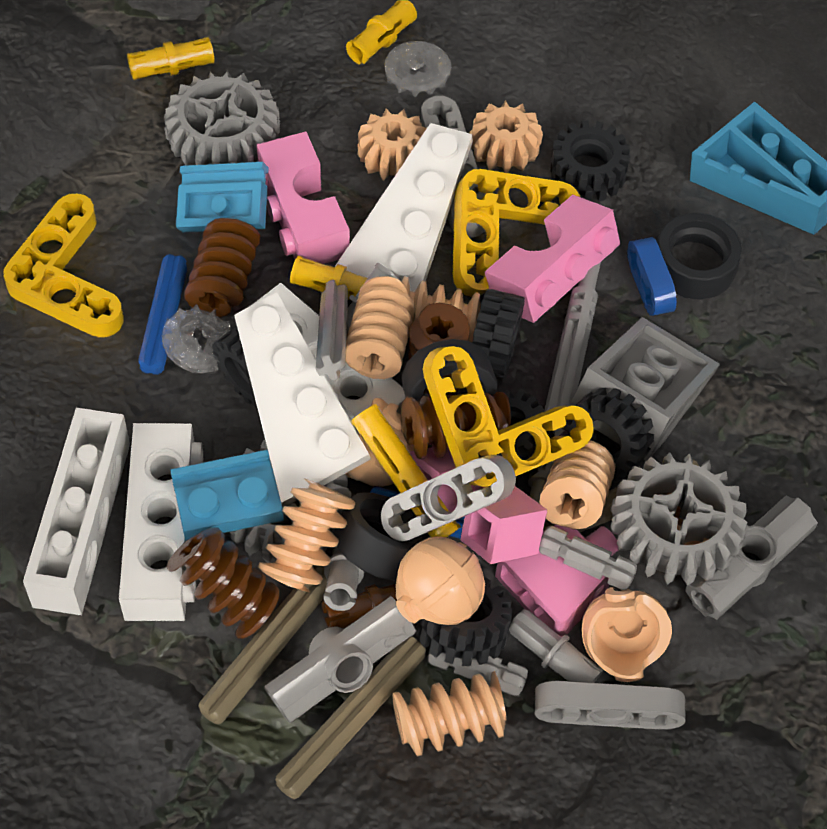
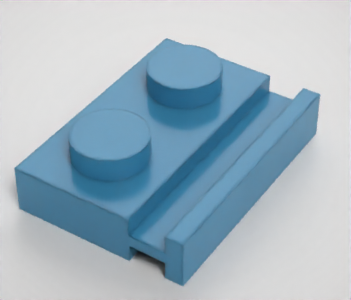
M264 162L180 166L182 184L178 188L176 228L182 232H203L207 224L216 218H230L246 222L255 229H265L268 188L265 181L269 167Z
M268 450L170 469L185 541L211 527L219 528L223 533L284 520L282 504Z

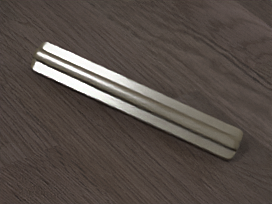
M312 566L322 576L321 584H304L311 592L294 588L199 702L200 712L206 719L214 724L223 723L324 599L327 579L324 575L325 566Z
M411 636L391 650L372 671L368 681L343 702L277 774L275 779L276 785L286 796L291 799L299 798L425 658L426 649L417 639Z

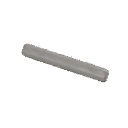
M335 280L326 282V290L321 292L316 354V372L319 376L328 375L330 380L340 378V370L345 368L348 288L345 284L337 286Z

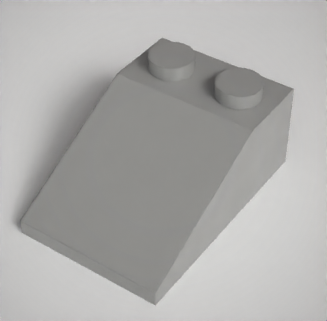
M642 317L588 367L570 405L575 406L585 395L591 391L594 393L599 388H606L607 394L613 388L620 389V399L622 400L628 394L634 396L636 399L631 405L637 409L643 404L647 412L641 417L642 420L652 419L653 427L648 433L654 434V442L649 446L651 448L650 452L643 459L647 461L665 442L720 364ZM598 420L593 422V430L604 434L621 447L619 435L609 424Z

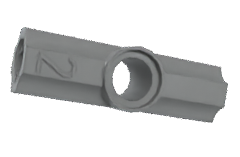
M786 495L753 526H748L745 537L742 538L743 545L738 555L732 557L729 567L724 569V571L716 569L713 577L709 578L708 581L698 574L694 582L686 587V593L692 600L693 606L705 617L710 616L717 620L752 587L764 583L771 569L816 528L818 522L813 517L811 508L801 499L790 498ZM743 553H753L759 557L760 561L751 560Z
M390 596L347 628L329 627L320 631L310 644L309 655L265 685V690L290 724L334 691L348 693L361 688L372 674L373 663L415 634L416 630L412 622L401 615L397 609L396 600Z

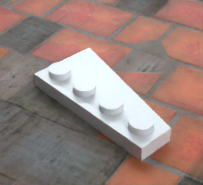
M430 123L337 264L346 266V271L368 278L378 262L401 279L404 276L409 277L410 291L415 292L422 280L426 281L455 196L456 186L460 181L473 143L472 134Z
M278 292L235 314L280 500L283 506H288L298 500L290 493L292 488H308L309 483L305 479L324 486L369 461L371 458L324 375L319 376L316 372V360Z

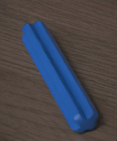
M168 254L162 260L138 359L139 368L144 373L158 375L164 371L187 272V261L181 255L174 256Z

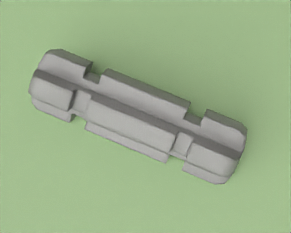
M549 526L545 530L539 547L541 554L555 560L560 556L564 558V564L601 580L602 576L609 578L608 584L619 589L627 590L631 585L637 571L635 562L620 555L616 560L611 557V551L577 536H574L573 540L567 538L568 532L557 527Z
M429 652L428 662L431 665L446 671L449 666L455 668L454 674L470 680L473 675L480 674L484 677L489 687L492 672L495 671L501 691L513 696L520 695L527 680L528 670L525 667L510 661L508 666L501 664L502 658L499 657L493 659L489 656L488 662L479 665L476 658H472L471 666H462L461 658H455L453 664L444 662L446 654L441 653L436 658Z

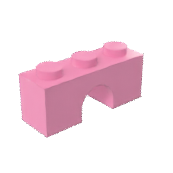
M307 132L257 144L258 162H264L269 167L265 184L268 186V214L272 222L279 221L282 229L279 230V236L285 255L293 254L294 259L299 255L321 264L339 260L350 244V230L335 196L317 201L302 198L308 194L321 191L320 161Z
M572 194L544 219L550 247L541 251H528L514 245L485 271L489 289L525 297L522 318L534 323L581 281L589 269L598 265L620 245L613 209Z
M448 445L443 458L435 457L432 448H428L425 459L416 458L414 451L410 453L428 481L456 468ZM442 484L438 490V496L449 512H453L457 506V495L450 486ZM471 485L473 492L485 488ZM515 486L507 498L465 516L460 540L490 564L536 555L539 552L547 509Z

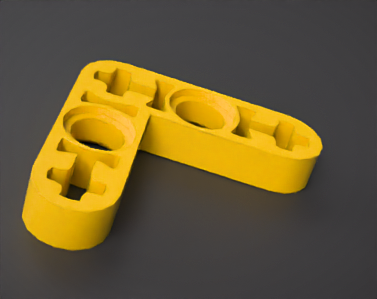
M485 169L469 171L457 184L455 190L453 280L456 287L462 289V293L469 297H473L475 292L480 293L481 296L489 289L485 271L499 260V218L545 225L544 219L559 207L558 204L551 201L557 196L559 197L560 204H562L572 194L580 197L578 191L572 185L561 181ZM473 184L478 185L479 192L486 193L481 199L476 198L475 191L469 190ZM499 187L497 194H493V192ZM517 188L522 190L528 198V206L525 208L515 206L509 199V189ZM540 202H545V203L538 209L539 203H540ZM477 223L482 226L486 232V242L477 243L472 241L466 232L467 224ZM483 254L476 261V272L484 276V278L479 283H475L474 275L467 274V271L474 266L475 255Z
M78 193L68 194L55 203L4 268L6 287L10 296L30 307L92 336L109 337L117 333L124 323L122 306L118 297L107 290L63 271L64 267L96 226V214L91 199ZM68 215L73 216L70 221H68ZM56 240L63 244L61 249L54 253L47 254L39 250L44 242ZM31 273H33V280L27 279ZM19 277L23 278L21 283H19L17 280ZM63 289L72 290L76 293L75 297L67 303H56L51 300L57 291ZM106 310H109V311H110V316L105 315V314H103V313H104ZM93 312L102 315H100L98 319L94 318Z
M455 346L441 347L431 351L424 360V379L456 468L478 459V453L481 456L501 453L512 465L515 476H518L581 449L592 438L594 429L592 418L582 407L574 405L554 407L497 431L475 365L469 353ZM444 357L447 361H455L457 363L458 370L451 373L452 380L450 377L441 378L439 374V369L445 366ZM455 388H467V394L454 395L449 399L446 397V392H456ZM463 402L469 403L476 411V422L468 431L460 430L454 421L455 410ZM566 420L575 421L576 428L570 431V436H554L550 438L546 432L562 428L566 425ZM526 431L534 437L536 449L532 457L522 460L515 452L514 445L518 435ZM491 472L469 484L488 487L496 482L497 479L495 474Z

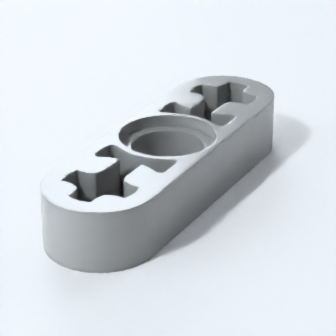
M487 455L472 460L388 499L381 511L383 528L393 539L407 541L507 498L514 490L516 483L514 469L508 460L499 455ZM493 472L495 474L496 482L491 486L473 492L469 484L470 482L484 477L487 473ZM442 484L450 486L457 495V506L453 512L444 510L438 502L437 494ZM422 505L426 514L403 523L400 514Z
M549 681L541 683L535 688V716L540 720L551 723L673 729L685 723V695L679 690L665 687Z

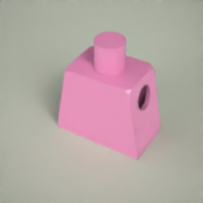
M554 525V527L568 532L567 538L573 540L574 536H577L611 551V556L618 551L617 539L610 530L603 526L584 538L577 529ZM540 551L536 555L497 563L495 577L525 610H529L561 637L573 629L583 618L592 601L605 594L609 587L607 583L609 578L602 576L601 580L564 564V558L560 556L555 560L541 554Z

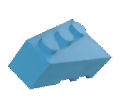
M755 101L692 152L691 182L813 235L827 224V161Z

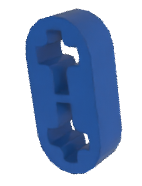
M650 237L630 241L627 248L629 267L648 314L654 316L674 312L677 303L676 291L656 240Z

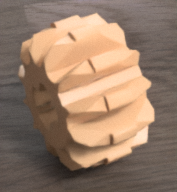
M506 100L500 108L489 103L485 112L476 114V118L473 120V128L470 131L473 138L471 148L474 149L476 161H487L486 164L489 170L498 166L502 167L505 173H508L511 167L514 166L524 171L528 162H535L539 154L540 144L542 143V126L538 125L536 113H525L523 103L515 108L509 107Z
M387 108L382 117L370 114L367 124L361 125L358 133V157H360V162L365 163L368 174L380 171L383 181L389 175H396L427 128L422 127L419 116L407 118L404 109L398 115L391 114Z

